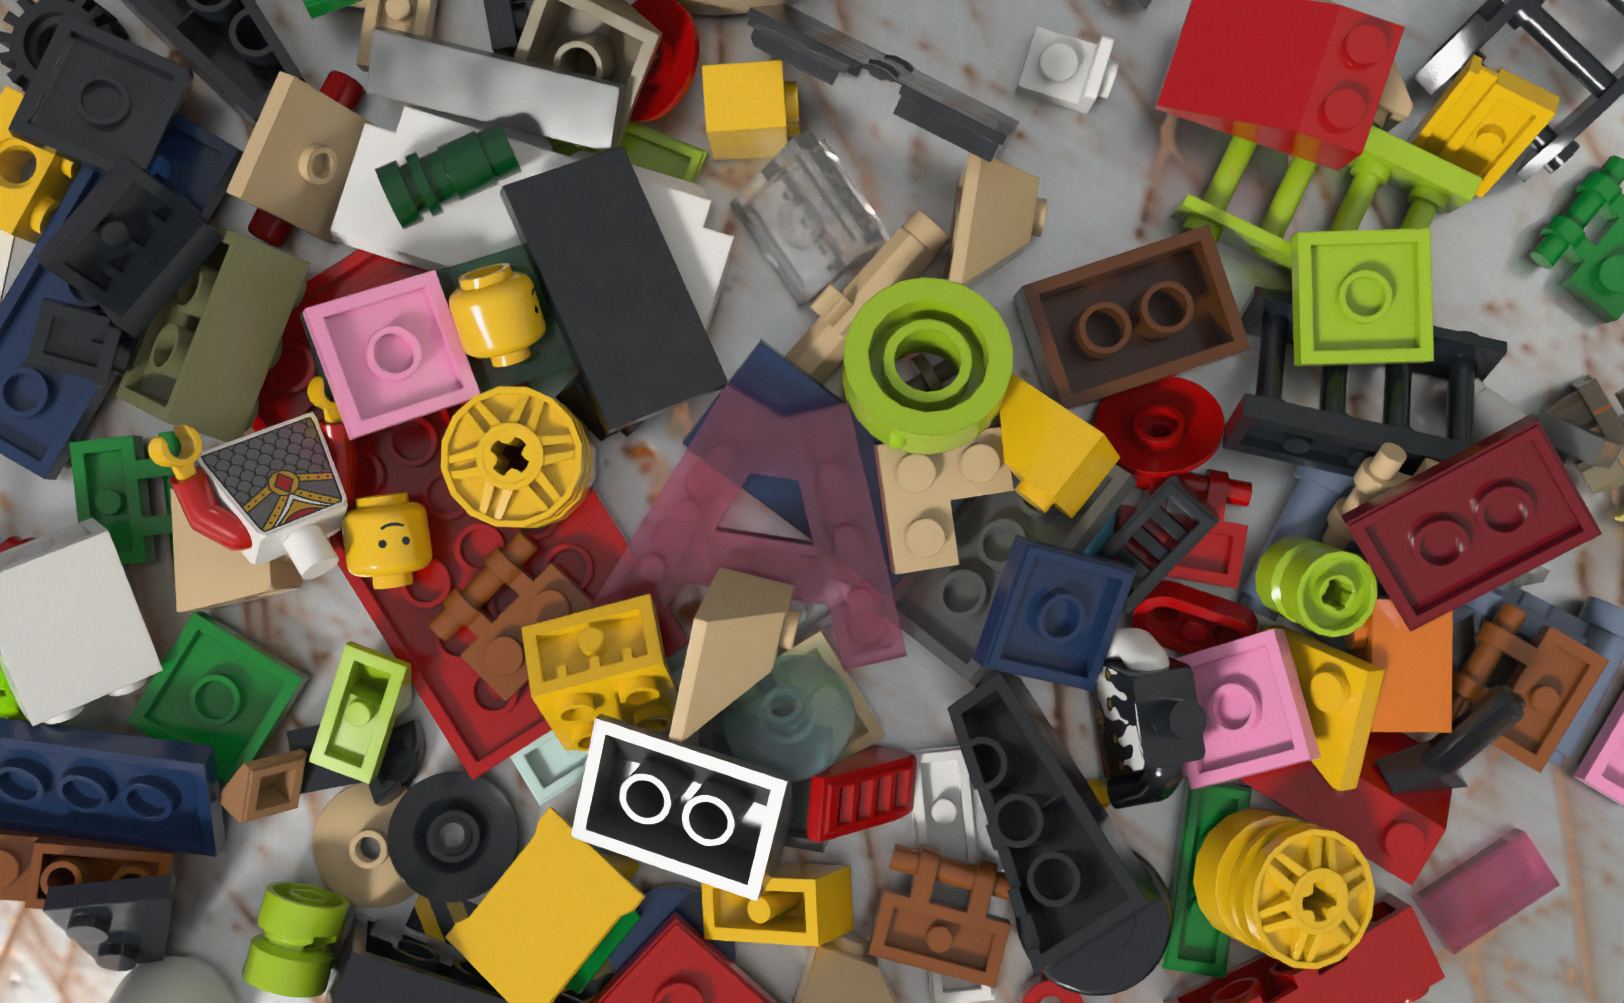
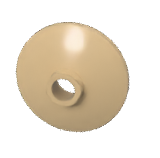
M357 783L337 794L321 812L313 835L315 864L327 886L334 893L347 898L350 903L370 908L388 907L403 902L416 893L403 882L395 871L387 844L388 827L392 813L409 788L391 803L382 807L374 803L367 783ZM364 837H372L379 842L381 852L378 858H368L362 853L361 841Z

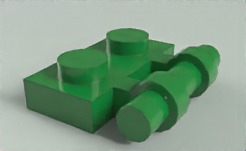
M1614 155L1608 158L1599 171H1590L1576 188L1577 198L1563 215L1557 214L1550 219L1541 230L1543 239L1530 254L1531 258L1538 265L1547 269H1551L1561 256L1569 260L1573 265L1558 284L1605 323L1618 320L1624 313V195L1621 193L1619 186L1624 180V159ZM1598 212L1608 220V223L1591 242L1586 238L1583 229Z
M175 432L158 433V437L165 439L170 453L174 457L179 456L181 443ZM128 435L69 442L78 523L93 518L105 527L110 533L122 566L156 562L154 536L169 535L171 556L174 559L170 489H173L170 483V478L174 475L172 468L162 467L151 458L145 459L143 436ZM163 479L166 515L151 516L147 480Z

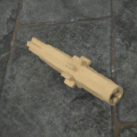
M917 209L842 293L831 284L822 291L810 305L820 317L785 357L819 383L823 384L843 362L846 335L853 318L863 304L886 287L900 281L918 278L951 241V238L927 215Z

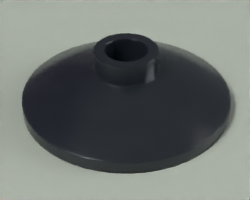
M451 771L438 773L415 784L396 805L388 827L387 844L389 856L399 877L418 894L441 902L469 900L494 887L512 864L518 846V823L514 809L506 795L489 780L481 776L472 780L467 772ZM449 823L459 824L464 831L463 841L453 848L445 847L440 841L441 829Z

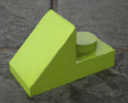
M352 641L347 642L340 659L309 762L370 784L378 776L396 718L411 705V663Z

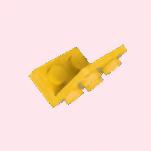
M650 594L521 627L531 697L565 750L589 751L595 718L600 713L658 733L671 728L679 689L666 663L656 607Z

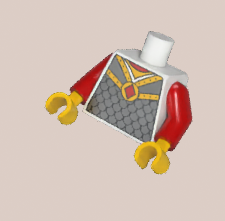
M321 376L314 377L307 389L310 401L324 411V418L319 421L315 414L310 412L202 451L203 443L201 437L194 428L188 425L174 426L175 435L181 443V452L177 457L170 453L168 444L163 437L152 438L148 446L149 456L156 464L172 468L174 475L170 478V483L188 523L194 531L231 551H241L248 561L255 565H261L288 554L302 579L305 580L319 577L337 565L339 558L327 537L334 535L340 530L341 520L345 516L347 508L354 501L358 457L355 439L349 440L336 402H331L326 398L324 382Z

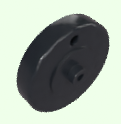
M1129 846L1159 892L1162 900L1059 966L1041 973L1048 980L1065 990L1088 996H1106L1128 990L1143 981L1156 968L1165 953L1172 930L1173 913L1170 896L1161 875L1154 865L1131 846ZM1015 917L1021 945L1029 958L1027 950H1030L1020 918Z

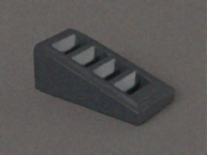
M1177 475L1165 477L1094 554L1106 559H1111L1115 556L1122 563L1137 570L1135 575L1141 580L1134 587L1131 586L1123 607L1128 614L1219 522V513ZM1168 498L1194 520L1188 528H1185L1161 506ZM1150 517L1176 540L1170 548L1143 526ZM1131 537L1158 559L1152 568L1125 545Z

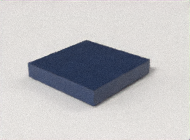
M1016 535L973 660L985 668L1093 692L1137 570L1122 562Z

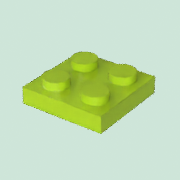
M1431 228L1297 232L1291 235L1294 366L1426 363L1434 361Z

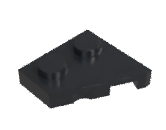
M171 874L49 886L43 912L66 933L68 938L74 940L90 955L98 966L112 971H128L134 969L136 964L164 960L176 878Z

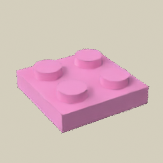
M435 270L305 308L302 313L349 440L468 402L473 396L480 394Z
M1273 628L1175 658L1191 667L1194 673L1198 703L1206 714V727L1203 732L1206 751L1204 759L1185 763L1191 789L1205 788L1321 758L1284 629Z

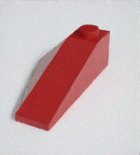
M1370 732L1357 788L1338 791L1332 788L1311 760L1239 779L1306 822L1334 830L1357 845L1367 860L1411 886L1446 831L1452 789L1392 794L1375 760L1420 744L1403 732Z

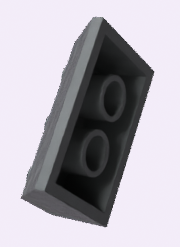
M600 713L595 718L571 837L758 901L780 865L793 813L791 776L685 741L682 743L668 739L669 736Z

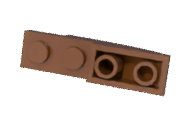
M0 828V900L26 901L25 908L43 909L49 886L169 875L172 851Z

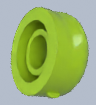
M921 277L904 280L880 290L863 304L853 318L844 346L843 386L846 400L858 421L873 437L888 445L890 449L925 455L952 451L971 442L986 430L1001 409L1013 371V347L1009 331L998 311L975 291L965 285L946 279ZM926 352L941 356L952 364L957 372V377L950 385L939 391L924 392L913 389L904 383L896 372L895 363L909 354Z

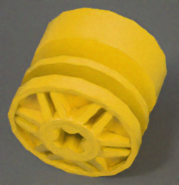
M499 386L473 396L453 415L442 439L441 471L451 496L470 516L495 527L543 528L566 519L586 500L596 477V448L587 426L568 406L528 387ZM525 443L526 446L523 448L522 455L529 461L527 468L524 471L511 468L506 472L505 470L510 461L502 455L504 449L508 445L520 448Z
M1247 808L1227 815L1208 833L1196 856L1193 884L1198 906L1210 924L1229 937L1251 948L1258 949L1293 968L1319 969L1340 961L1360 942L1372 918L1375 887L1370 864L1354 842L1334 830L1319 827L1313 823L1302 822L1295 817L1274 810Z

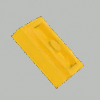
M1474 54L1406 142L1481 177L1482 181L1475 195L1483 198L1556 115L1560 97L1503 68L1495 72L1481 65L1483 58Z

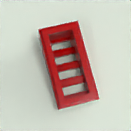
M874 744L813 775L810 786L807 840L818 843L886 824L911 813L913 810L917 758L915 755Z

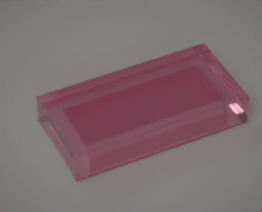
M1515 828L1411 897L1445 949L1455 955L1560 886L1527 833Z

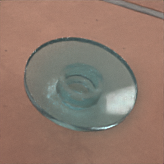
M783 655L776 658L773 669L769 674L725 708L723 717L724 733L727 743L737 759L791 776V782L800 781L823 772L842 755L853 733L855 707L846 682L832 667L808 656ZM789 700L796 703L794 711L788 716L779 717L774 715V709L780 703Z

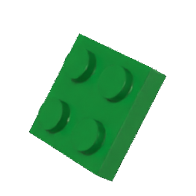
M204 611L193 612L162 662L163 671L154 675L126 722L152 738L214 746L218 778L228 783L243 763L260 759L310 676Z

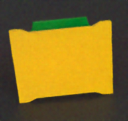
M549 807L539 819L534 837L468 918L456 923L445 937L508 1003H554V1000L564 988L581 994L642 918L636 908L646 896L631 881L632 877L640 869V866L628 856L616 852L603 854L594 845L571 837L573 826L553 807Z

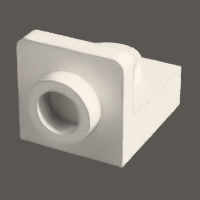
M1036 26L1015 92L1087 114L1097 96L1107 99L1112 89L1119 66V61L1109 58L1115 39L1102 35L1098 43L1094 44Z

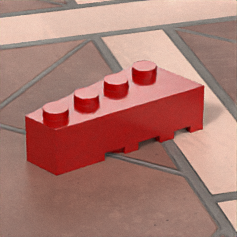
M1389 893L1374 900L1372 918L1360 942L1338 962L1319 969L1293 968L1278 959L1262 953L1226 971V978H1209L1163 1000V1002L1410 1003L1427 994L1429 987L1445 978V975L1412 906Z

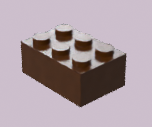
M1209 224L1024 285L1013 297L1045 394L1069 411L1231 358L1251 349Z

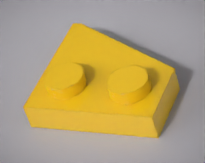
M1283 625L1264 626L1263 632L1273 628L1285 630L1321 758L1311 760V762L1332 788L1338 791L1357 788L1385 669Z

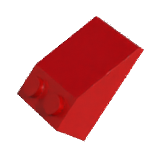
M1191 0L1154 109L1339 171L1363 153L1405 27L1342 5L1311 0Z

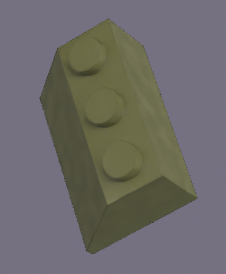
M214 226L224 239L140 333L116 397L166 423L175 426L188 425L199 434L230 442L241 438L244 431H247L253 425L257 417L260 390L268 371L274 368L281 356L283 348L281 337L291 311L299 306L306 291L305 276L310 263L243 234Z

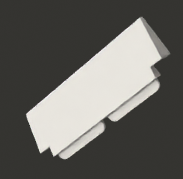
M404 106L396 132L365 123L331 226L332 240L428 271L435 270L438 274L458 279L461 275L481 267L509 263L512 271L525 273L531 278L539 305L550 308L502 201L500 191L504 185L597 155V153L583 150L575 152L569 157L553 152L550 142L544 137L502 126L522 172L498 182V185L464 200L459 198L443 205L444 213L435 217L432 216L430 211L424 213L423 222L403 229L387 200L375 168L397 160L399 165L407 162L405 155L416 151L420 157L437 150V146L470 132L475 131L477 133L496 125L418 106L416 109ZM632 165L707 333L729 272L734 236L706 228L709 222L712 200L707 199L706 191L701 186Z

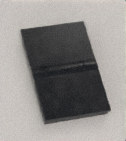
M788 4L750 7L746 17L750 18L747 25L754 28L751 34L754 47L830 85L834 84L839 71L842 73L848 72L858 77L862 67L868 70L870 75L881 81L886 79L890 82H896L902 85L899 91L901 97L893 114L988 162H991L1001 151L1020 123V121L917 70L910 62L896 55L885 54Z

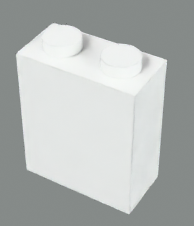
M93 518L0 552V665L19 709L32 726L42 722L45 724H57L69 720L83 710L84 704L107 694L110 696H121L131 693L145 685L147 677L163 671L110 533Z

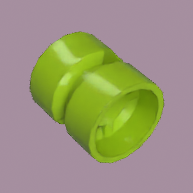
M1300 535L1284 537L1269 546L1260 558L1255 573L1256 591L1263 605L1273 613L1289 621L1299 623L1308 630L1329 637L1349 635L1363 626L1372 614L1378 596L1377 579L1370 565L1361 557Z
M278 881L266 885L257 917V924L264 932L251 939L242 970V978L248 984L260 990L277 995L295 998L321 996L326 991L335 959L334 952L328 945L337 942L341 938L350 906L348 899L329 889L306 883Z

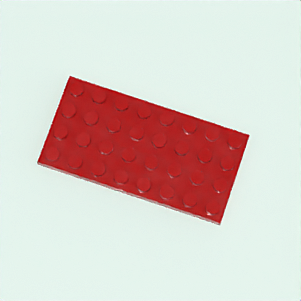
M358 249L308 280L304 297L299 306L291 311L282 334L283 348L281 356L274 368L268 371L258 396L259 410L252 425L253 430L257 432L310 412L315 414L318 421L324 418L323 409L316 407L310 401L307 394L308 385L314 377L321 376L323 378L326 398L331 402L335 401L302 314L305 308L429 271ZM436 273L449 306L450 295L460 287L459 280ZM466 354L480 394L499 386L528 387L532 389L517 363L505 367H493L490 358H476ZM465 402L355 439L358 457L355 498L408 492L409 502H418L427 511L432 561L425 568L412 572L413 584L395 588L374 589L372 577H357L349 572L346 564L342 527L329 538L330 544L339 558L338 566L397 659L411 663V679L414 688L473 780L552 730L531 697L529 681L510 700L505 701L460 657L478 638L467 626L463 625L446 642L436 635L428 625L445 608L442 600L455 587L463 589L486 566L483 559L497 545L504 548L521 531L538 547V550L522 565L530 575L536 579L551 563H556L599 607L650 594L656 607L665 658L689 644L690 639L593 484L586 500L566 519L543 528L495 527L470 516L451 496L441 471L442 439L453 415L467 403ZM525 443L520 448L508 445L504 449L502 455L510 461L505 470L506 472L511 468L521 471L527 468L529 461L522 455L523 448L526 446ZM355 498L352 504L347 508L346 513L356 508ZM505 583L482 608L495 620L519 595Z

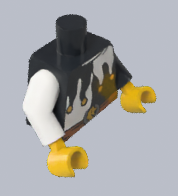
M1116 628L1093 692L1091 691L1104 777L1109 779L1107 785H1104L1102 781L1096 778H1089L1086 781L1105 810L1108 809L1109 804L1114 809H1122L1160 802L1169 798L1185 777V763L1204 759L1206 752L1203 732L1206 727V714L1198 703L1194 673L1191 667L1186 663L1169 657L1167 652L1148 631L1140 628Z

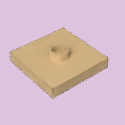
M279 71L226 193L318 239L332 244L331 226L365 123L373 126L376 125L299 78Z

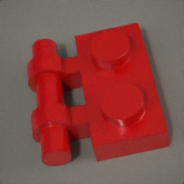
M1209 468L1205 474L1187 472L1177 475L1219 513V522L1166 577L1238 589L1248 525L1225 522L1223 519L1226 504L1244 507L1249 505L1252 496V483L1230 479L1228 472ZM1130 473L1137 482L1134 488L1144 490V499L1165 478L1146 477ZM1168 499L1161 505L1165 510H1167ZM1121 504L1118 507L1113 533L1137 508L1136 506ZM1169 512L1185 528H1188L1194 521L1189 515ZM1151 517L1143 524L1168 548L1176 541ZM1133 537L1125 543L1150 568L1158 561ZM1113 556V557L1110 559V560H1114V561L1121 562V561H1120L1117 557H1115V556Z

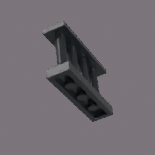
M1255 286L1239 313L1246 334L1260 337L1255 395L1244 393L1224 426L1222 448L1354 477L1363 460L1367 457L1375 456L1384 443L1389 442L1400 446L1406 452L1407 458L1399 472L1413 476L1425 458L1442 462L1476 443L1474 442L1475 379L1479 378L1482 382L1506 355L1507 342L1479 336L1471 331H1456L1433 325L1434 361L1426 363L1382 364L1385 365L1382 423L1351 417L1346 413L1349 365H1322L1319 409L1288 403L1282 399L1286 343L1294 345L1292 293L1283 289H1268ZM1412 371L1448 379L1446 438L1414 431L1410 427Z

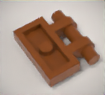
M521 531L504 548L497 545L483 559L486 566L463 589L455 587L442 600L445 608L428 624L433 632L446 642L463 625L467 626L478 638L460 657L505 701L510 700L529 681L521 627L599 607L556 563H551L536 579L530 575L522 565L538 550V547ZM506 583L519 596L494 620L482 606Z
M1503 602L1491 623L1483 621L1474 638L1479 643L1461 672L1459 673L1455 670L1452 672V722L1490 690L1485 687V684L1503 655L1517 662L1518 665L1506 685L1514 693L1521 694L1525 699L1524 716L1490 745L1530 769L1541 773L1609 660L1552 626L1542 625L1531 644H1528L1515 636L1528 614L1507 602Z
M895 843L889 869L912 874V882L909 893L886 886L883 887L867 948L868 955L995 988L1011 923L1009 919L987 914L991 896L1010 900L1007 890H1010L1005 872L998 871L997 864L977 859L975 864L941 856L940 848L921 844L918 850ZM938 881L968 889L965 907L931 899L934 882Z

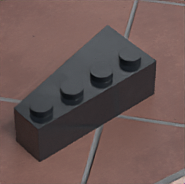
M120 0L253 129L279 71L293 75L305 82L255 0Z
M1000 671L947 708L973 788L978 790L988 824L985 826L993 850L998 851L1010 890H1007L1015 917L1020 918L1030 950H1027L1034 975L1054 969L1162 900L1159 892L1020 677Z
M357 911L330 975L325 1003H508L465 957L463 959H455L453 963L442 960L437 952L428 947L429 940L409 932H405L402 939L396 940L373 932L377 920ZM561 993L554 1000V1003H583Z

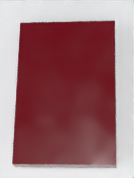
M1532 413L1341 515L1410 632L1602 535L1601 530L1539 420Z

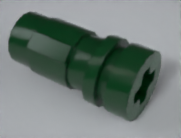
M500 123L477 133L473 131L437 146V150L420 157L416 151L405 155L407 162L399 165L397 160L375 168L387 200L403 229L423 222L424 213L430 211L432 216L435 217L444 213L443 205L459 198L464 200L498 185V182L522 172Z

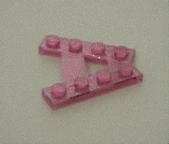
M727 382L590 607L597 608L650 594L655 604L659 621L682 582L710 587L718 568L723 567L794 585L795 589L792 600L828 605L844 671L907 656L849 403L846 401L783 416ZM750 473L798 480L813 541L719 527L718 524Z

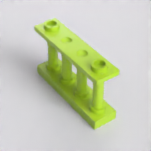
M1372 125L1362 155L1347 164L1352 167L1350 173L1354 178L1328 231L1358 230L1377 188L1384 187L1386 184L1408 194L1407 200L1411 206L1400 229L1429 228L1436 214L1450 213L1471 202L1482 178ZM1233 136L1203 199L1201 200L1188 193L1174 206L1170 218L1183 223L1181 228L1183 232L1209 224L1215 244L1220 241L1292 276L1291 243L1284 240L1283 237L1318 164L1295 156L1293 157L1260 227H1257L1226 212L1227 206L1257 146V143Z

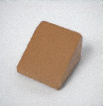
M298 749L243 763L220 792L219 803L240 824L298 808L307 753L303 749Z

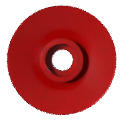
M637 0L631 4L634 9L663 33L629 120L631 122L647 123L666 115L683 98L695 75L699 59L697 26L688 9L676 0Z
M1175 376L1102 400L1094 418V427L1105 434L1120 456L1116 465L1125 471L1146 477L1176 476L1200 467L1218 450L1223 439L1225 426L1223 411L1215 397L1195 382Z

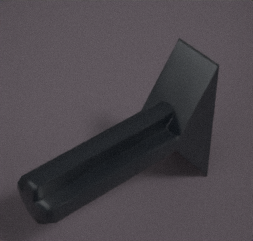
M1508 685L1494 686L1452 722V733H1438L1431 740L1376 759L1375 762L1392 794L1468 787L1459 769L1523 718V708L1526 706L1525 699L1521 694L1514 693Z

